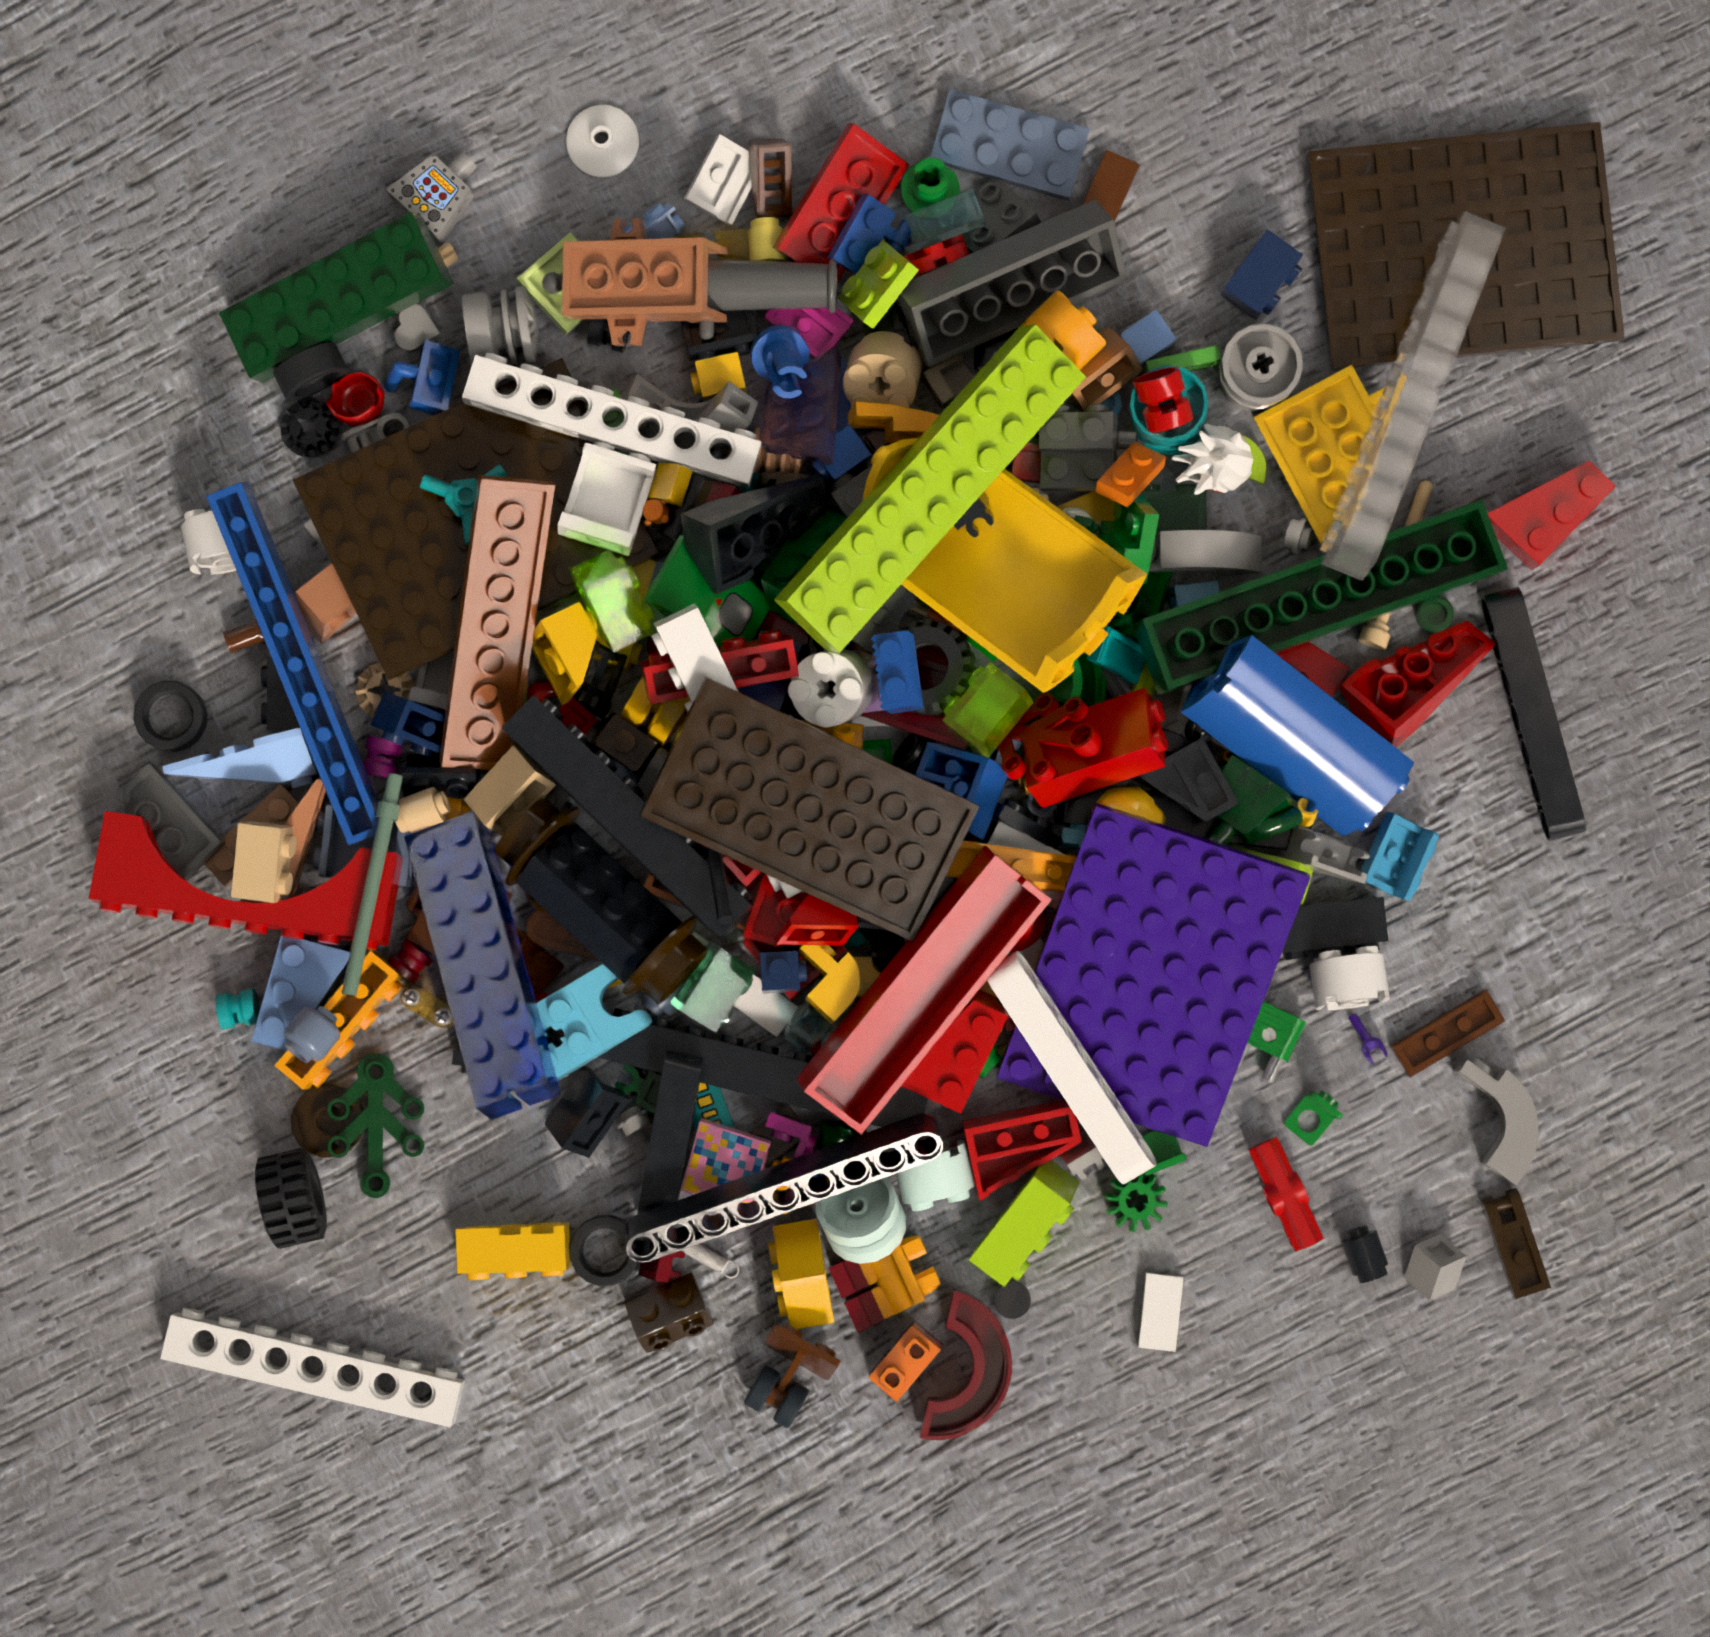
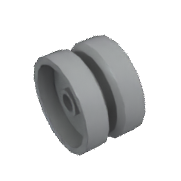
M1270 324L1250 325L1237 332L1226 345L1217 368L1219 386L1225 397L1238 408L1250 412H1264L1285 401L1299 383L1303 370L1302 352L1295 339L1282 328ZM1256 364L1262 365L1265 368V374H1261L1260 369L1255 371L1253 366Z

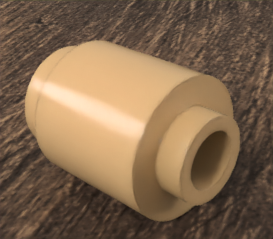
M431 787L399 799L397 805L400 806L398 820L395 823L401 833L410 831L414 834L446 822V813L451 811L447 796L443 791L438 792L435 787Z

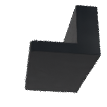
M584 1066L546 1119L545 1126L561 1148L589 1158L630 1099L624 1091L603 1084L591 1068Z

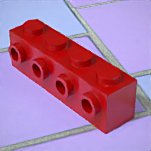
M781 630L762 632L759 634V640L745 642L744 637L725 639L722 641L723 646L717 647L736 688L799 676L793 639L788 634L782 635ZM659 652L651 653L648 655V661L641 662L646 695L650 704L689 697L685 688L677 690L668 672V669L674 667L668 653L663 656Z

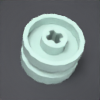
M888 1177L816 1202L817 1218L833 1251L846 1261L859 1264L876 1262L890 1255L901 1243L905 1234L906 1215Z

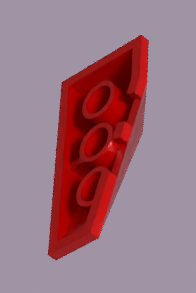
M1467 620L1429 636L1427 641L1410 648L1408 646L1399 648L1394 655L1378 661L1376 658L1366 662L1340 684L1339 689L1353 714L1397 748L1419 728L1494 647L1495 642Z

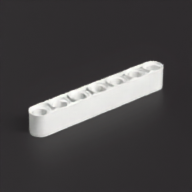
M1019 951L1004 958L987 979L989 985L1116 1178L1122 1184H1126L1155 1167L1156 1160L1151 1149L1027 960Z

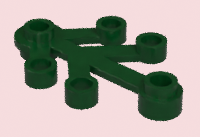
M372 1053L360 1060L356 1071L358 1079L339 1098L332 1099L328 1103L327 1114L333 1120L340 1121L345 1119L349 1115L350 1106L367 1090L368 1106L339 1135L331 1137L327 1142L326 1148L331 1156L342 1158L349 1152L350 1144L368 1127L367 1170L361 1175L359 1186L366 1196L380 1198L390 1188L389 1176L383 1171V1128L401 1144V1149L405 1155L416 1157L424 1150L422 1138L411 1134L383 1106V1090L401 1106V1112L407 1119L416 1120L420 1118L424 1113V1104L420 1099L411 1097L393 1079L394 1067L389 1058L379 1053ZM375 1064L382 1068V1075L378 1079H373L369 1075V1068ZM411 1101H415L419 1105V1112L414 1116H410L406 1112V1106ZM341 1102L345 1106V1112L341 1116H334L331 1112V1107L334 1103ZM412 1138L419 1142V1149L414 1153H410L406 1149L407 1141ZM337 1139L345 1143L344 1151L339 1154L334 1153L331 1149L332 1142ZM374 1176H378L382 1180V1186L379 1190H371L368 1185L369 1180Z

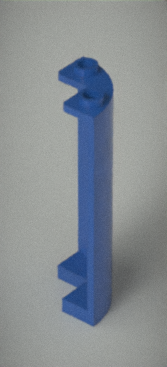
M1253 635L1229 644L1216 674L1193 682L1180 711L1263 776L1286 790L1297 802L1302 798L1307 799L1306 809L1310 812L1317 809V817L1342 836L1356 830H1365L1371 824L1373 817L1388 804L1395 794L1402 792L1410 780L1408 774L1414 761Z

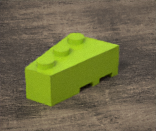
M1052 1160L1043 1165H1038L1026 1184L1023 1183L1017 1191L1018 1194L1004 1212L1002 1211L975 1247L969 1261L1003 1287L1007 1285L1012 1277L1018 1281L1031 1264L1026 1260L1033 1250L1040 1253L1053 1235L1048 1232L1055 1222L1062 1225L1074 1210L1070 1203L1080 1181Z

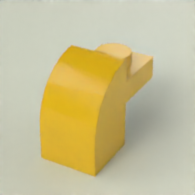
M802 945L798 953L824 976L819 984L807 995L805 1000L833 1025L856 998L860 986L858 966L849 952L837 963L833 959L836 953L829 945Z

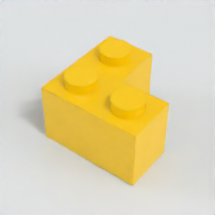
M817 1219L773 1226L775 1241L768 1242L771 1264H778L779 1268L772 1270L775 1293L783 1292V1294H777L780 1317L788 1316L789 1325L796 1329L835 1323Z

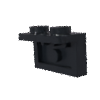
M753 310L719 311L727 315V322H714V334L709 340H704L700 337L699 323L680 321L689 361H698L730 352H738L739 356L750 354L751 345L758 335Z
M407 754L406 767L402 768L401 774L403 776L404 797L435 787L438 792L443 791L447 797L465 798L476 784L480 782L482 770L441 767L439 764L440 754H431V757L422 754Z

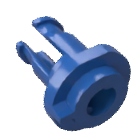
M776 325L763 330L756 336L750 349V358L755 371L761 377L770 380L773 383V391L782 398H795L802 394L797 375L803 379L807 377L804 370L810 354L807 343L800 332L791 326Z

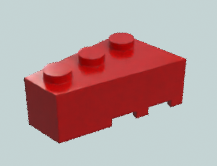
M1588 461L1489 512L1488 516L1496 537L1532 571L1569 536L1616 485L1593 463Z
M979 989L901 1086L958 1113H962L1008 1017V1012L1000 1000Z
M1057 1100L962 1121L979 1201L990 1196V1193L1005 1184L1019 1179L1021 1175L1038 1165L1045 1164L1082 1142L1077 1117L1065 1100Z

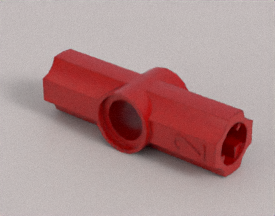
M1273 1137L1247 1149L1264 1185L1262 1190L1275 1217H1279L1294 1252L1323 1240L1324 1237L1308 1205L1310 1200L1297 1172H1293L1278 1137Z

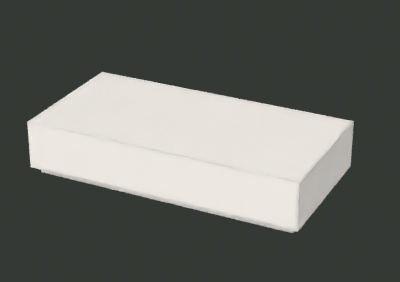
M1155 1273L1145 1274L1138 1348L1176 1352L1184 1277Z

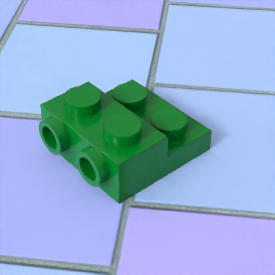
M1140 493L1129 507L1115 502L1113 507L1115 521L1101 520L1099 533H1096L1095 536L1149 574L1159 513ZM1148 575L1146 576L1143 584H1147Z

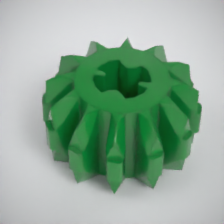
M1143 1174L1136 1177L1134 1181H1129L1123 1185L1114 1179L1110 1180L1109 1184L1117 1189L1118 1192L1117 1194L1105 1193L1104 1199L1116 1201L1117 1204L1108 1207L1106 1212L1108 1215H1113L1119 1211L1122 1212L1115 1221L1118 1227L1122 1226L1127 1218H1130L1128 1225L1130 1232L1136 1231L1137 1220H1141L1143 1228L1149 1230L1151 1229L1150 1222L1147 1219L1149 1215L1157 1221L1162 1220V1215L1154 1211L1155 1206L1167 1207L1168 1202L1156 1199L1155 1196L1163 1194L1166 1188L1161 1185L1151 1189V1186L1157 1179L1155 1174L1149 1175L1144 1183H1142ZM1134 1190L1139 1195L1144 1194L1146 1198L1145 1202L1141 1201L1144 1206L1139 1210L1132 1205L1127 1206L1126 1199H1131L1128 1194Z

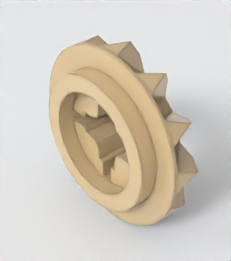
M380 663L369 665L359 676L355 690L359 706L371 717H374L382 697L379 694L370 692V690L381 687L384 675H386ZM406 672L391 680H388L386 677L390 687L401 689V691L392 694L408 700L411 687H415L411 675Z

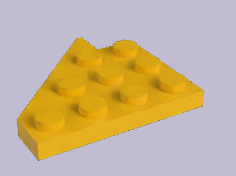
M1352 365L1253 417L1321 546L1355 529L1400 393V386L1396 381L1368 395Z

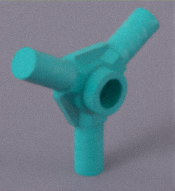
M498 464L484 476L507 477L508 475ZM425 474L420 488L445 498L444 501L454 514L462 519L465 545H469L477 480L475 478L455 480L450 484Z

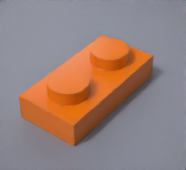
M1133 442L1097 481L1096 493L1129 507L1164 468L1166 456Z

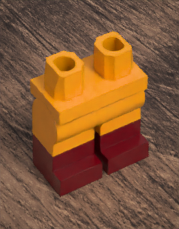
M919 1234L903 1238L890 1255L876 1262L859 1264L843 1259L828 1267L842 1298L856 1293V1291L869 1285L877 1284L846 1299L844 1302L858 1334L913 1305L925 1301V1295L931 1293L942 1284L934 1266L915 1274L910 1261L927 1253Z

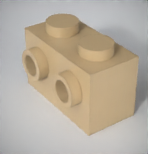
M513 745L485 777L476 784L473 790L464 798V801L486 827L503 836L509 827L530 806L544 798L556 784L529 756Z
M256 821L238 823L231 890L232 898L270 903L287 899V895L290 894L293 885V876L289 873L290 859L294 856L297 845L296 837L293 836L294 826Z

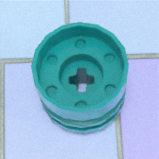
M1165 365V366L1153 368V369H1151L1149 372L1154 371V370H1158V369H1161V368L1174 367V366ZM1179 367L1185 389L1181 394L1189 398L1194 419L1182 426L1162 432H1148L1142 414L1146 404L1139 402L1135 387L1132 390L1130 420L1133 432H1136V437L1139 441L1145 442L1146 447L1164 455L1183 453V451L1178 450V447L1194 444L1200 438L1199 431L1202 430L1204 432L1203 425L1207 422L1208 398L1205 386L1194 373L1183 367ZM1170 400L1160 402L1158 405L1169 403Z

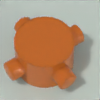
M657 499L646 500L643 507V515L646 518L644 523L647 526H650L652 522L662 524L669 521L667 502Z

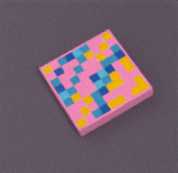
M701 1119L681 1190L697 1194L764 1170L772 1141L707 1119ZM744 1199L741 1202L749 1203L752 1202L753 1199Z

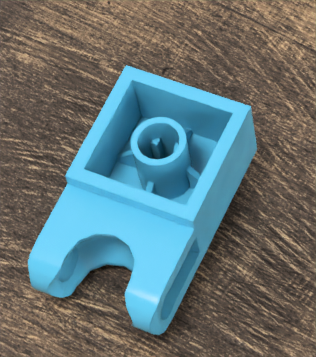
M603 964L502 1023L540 1089H545L651 1024L652 1019L650 1015L643 1010H635L630 1014L616 1017L612 1016L605 1009L602 1000L604 992L618 978ZM551 1028L556 1031L563 1030L565 1036L560 1038L563 1043L559 1047L553 1043H547L546 1037L550 1036L548 1031Z

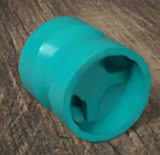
M254 988L241 990L236 995H231L229 992L216 994V1012L222 1030L235 1028L240 1023H244L247 1026L256 1025L260 1008Z

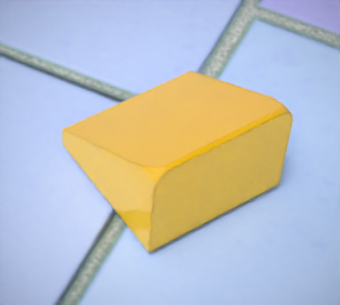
M659 462L648 498L666 501L669 504L682 507L693 471L680 464Z

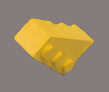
M570 1221L468 1226L455 1229L457 1274H467V1280L490 1279L489 1273H504V1278L527 1277L526 1272H541V1276L564 1275V1271L572 1267L569 1250L571 1243Z

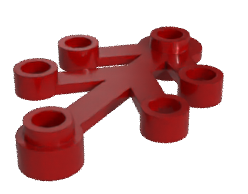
M1043 693L1037 697L1035 702L1013 715L1003 711H996L988 715L982 723L984 740L990 746L998 747L1003 760L1001 769L1012 780L1019 779L1027 770V764L1016 754L1012 740L1023 741L1031 763L1030 774L1039 784L1050 782L1056 774L1055 767L1045 758L1041 744L1072 748L1077 755L1084 757L1094 756L1101 748V736L1090 723H1080L1070 732L1052 729L1067 719L1071 722H1079L1086 717L1088 707L1077 696L1069 698L1060 707L1059 702L1051 693ZM1039 714L1042 717L1029 726L1023 725Z

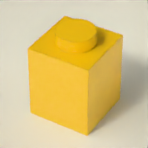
M738 352L695 361L697 372L690 373L694 394L702 393L704 402L712 399L728 381L747 394Z

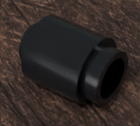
M1367 1225L1347 1231L1348 1238L1341 1241L1352 1274L1358 1277L1359 1283L1370 1282L1386 1276L1388 1273L1385 1266L1388 1265V1261L1377 1230L1369 1231Z

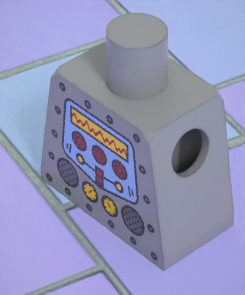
M460 152L448 166L435 155H431L386 190L391 199L406 213L413 212L424 218L432 237L442 244L474 197L472 190L463 181L477 166L463 152Z

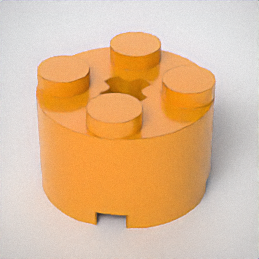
M1056 290L1021 325L1036 324L1079 370L1106 345L1104 338L1093 327L1096 319L1092 313L1083 306L1076 309L1059 290Z

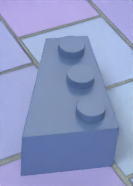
M281 936L252 1042L287 1051L284 1046L287 1042L284 1037L285 1028L303 1007L317 1010L319 1006H324L346 973L350 951L307 939L297 940Z

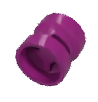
M367 736L365 748L368 753L367 758L362 761L367 774L387 778L388 773L398 774L396 760L402 753L403 744L401 746L383 738ZM378 754L386 755V758L379 757Z

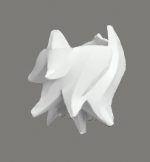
M1204 424V432L1202 430L1199 431L1200 438L1194 444L1178 447L1179 451L1187 452L1188 454L1171 457V460L1189 464L1188 468L1175 480L1178 483L1186 480L1198 483L1194 490L1195 495L1207 489L1217 493L1233 491L1252 474L1251 467L1254 459L1250 446L1240 432L1233 431L1225 426Z

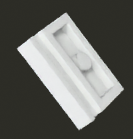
M720 134L717 135L683 200L708 215L723 221L724 224L731 226L752 188L749 151Z

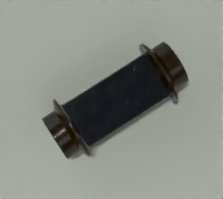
M546 797L541 798L509 827L494 849V852L510 866L505 883L508 886L517 883L624 984L626 983L622 990L623 994L629 995L642 990L657 1005L661 1004L684 983L709 952V949L693 935L697 917L693 915L684 922L678 919L576 823L581 813L580 808L576 806L561 812Z

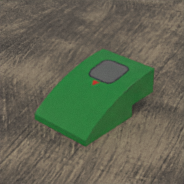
M682 535L678 537L644 597L665 618L695 604L717 647H722V641L729 638L744 637L745 642L752 641L770 609L765 593L749 580L722 593H713L685 549L684 536Z

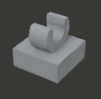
M1085 1130L1080 1132L1081 1143L1060 1154L1072 1175L1077 1174L1082 1180L1087 1178L1083 1169L1095 1163L1099 1170L1104 1167L1101 1160L1103 1158Z

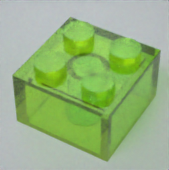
M607 550L568 569L586 609L591 612L596 621L598 635L613 652L654 633L649 622L654 619L653 612L646 599H642L639 592L634 589L640 586L632 567H627L622 557L617 559Z
M989 662L985 668L980 666L976 669L968 680L970 687L962 697L957 695L949 702L944 710L946 717L942 720L954 735L978 754L988 758L1033 704V700L1026 689L992 662Z

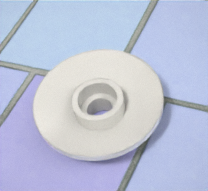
M596 105L583 110L573 119L567 131L566 146L572 162L582 172L593 177H612L626 170L634 161L639 148V135L633 120L624 111L610 105ZM600 132L608 135V140L603 144L595 141V136Z

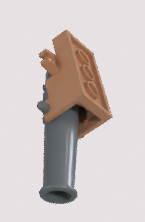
M631 218L633 228L629 233H625L624 230L625 220L614 219L610 240L563 242V276L556 272H550L542 280V286L546 292L556 294L562 290V316L572 320L607 319L611 342L615 346H624L623 336L626 332L631 334L630 345L642 346L647 320L651 322L688 321L699 323L700 337L704 340H709L714 334V322H727V315L719 311L828 308L829 313L833 314L836 311L837 262L834 258L829 260V264L719 259V256H728V248L715 243V234L712 230H704L701 233V237L647 239L644 221L639 218Z

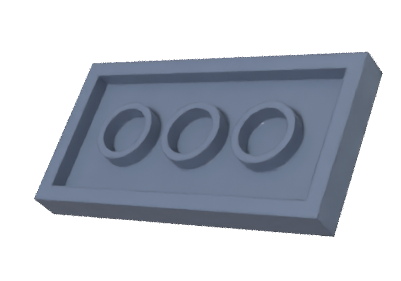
M950 89L930 158L943 161L947 167L989 179H1001L1004 183L1070 201L1090 128Z

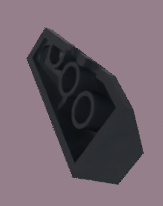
M818 474L709 501L681 514L685 549L713 593L719 594L746 582L755 574L753 569L765 558L771 560L779 553L778 547L791 535L796 537L827 511L825 477Z

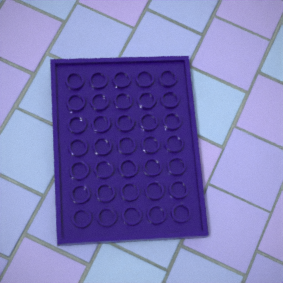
M1095 802L1034 972L1132 1122L1208 1147L1311 877L1307 872ZM1015 1024L1000 1063L997 1078L1065 1100Z

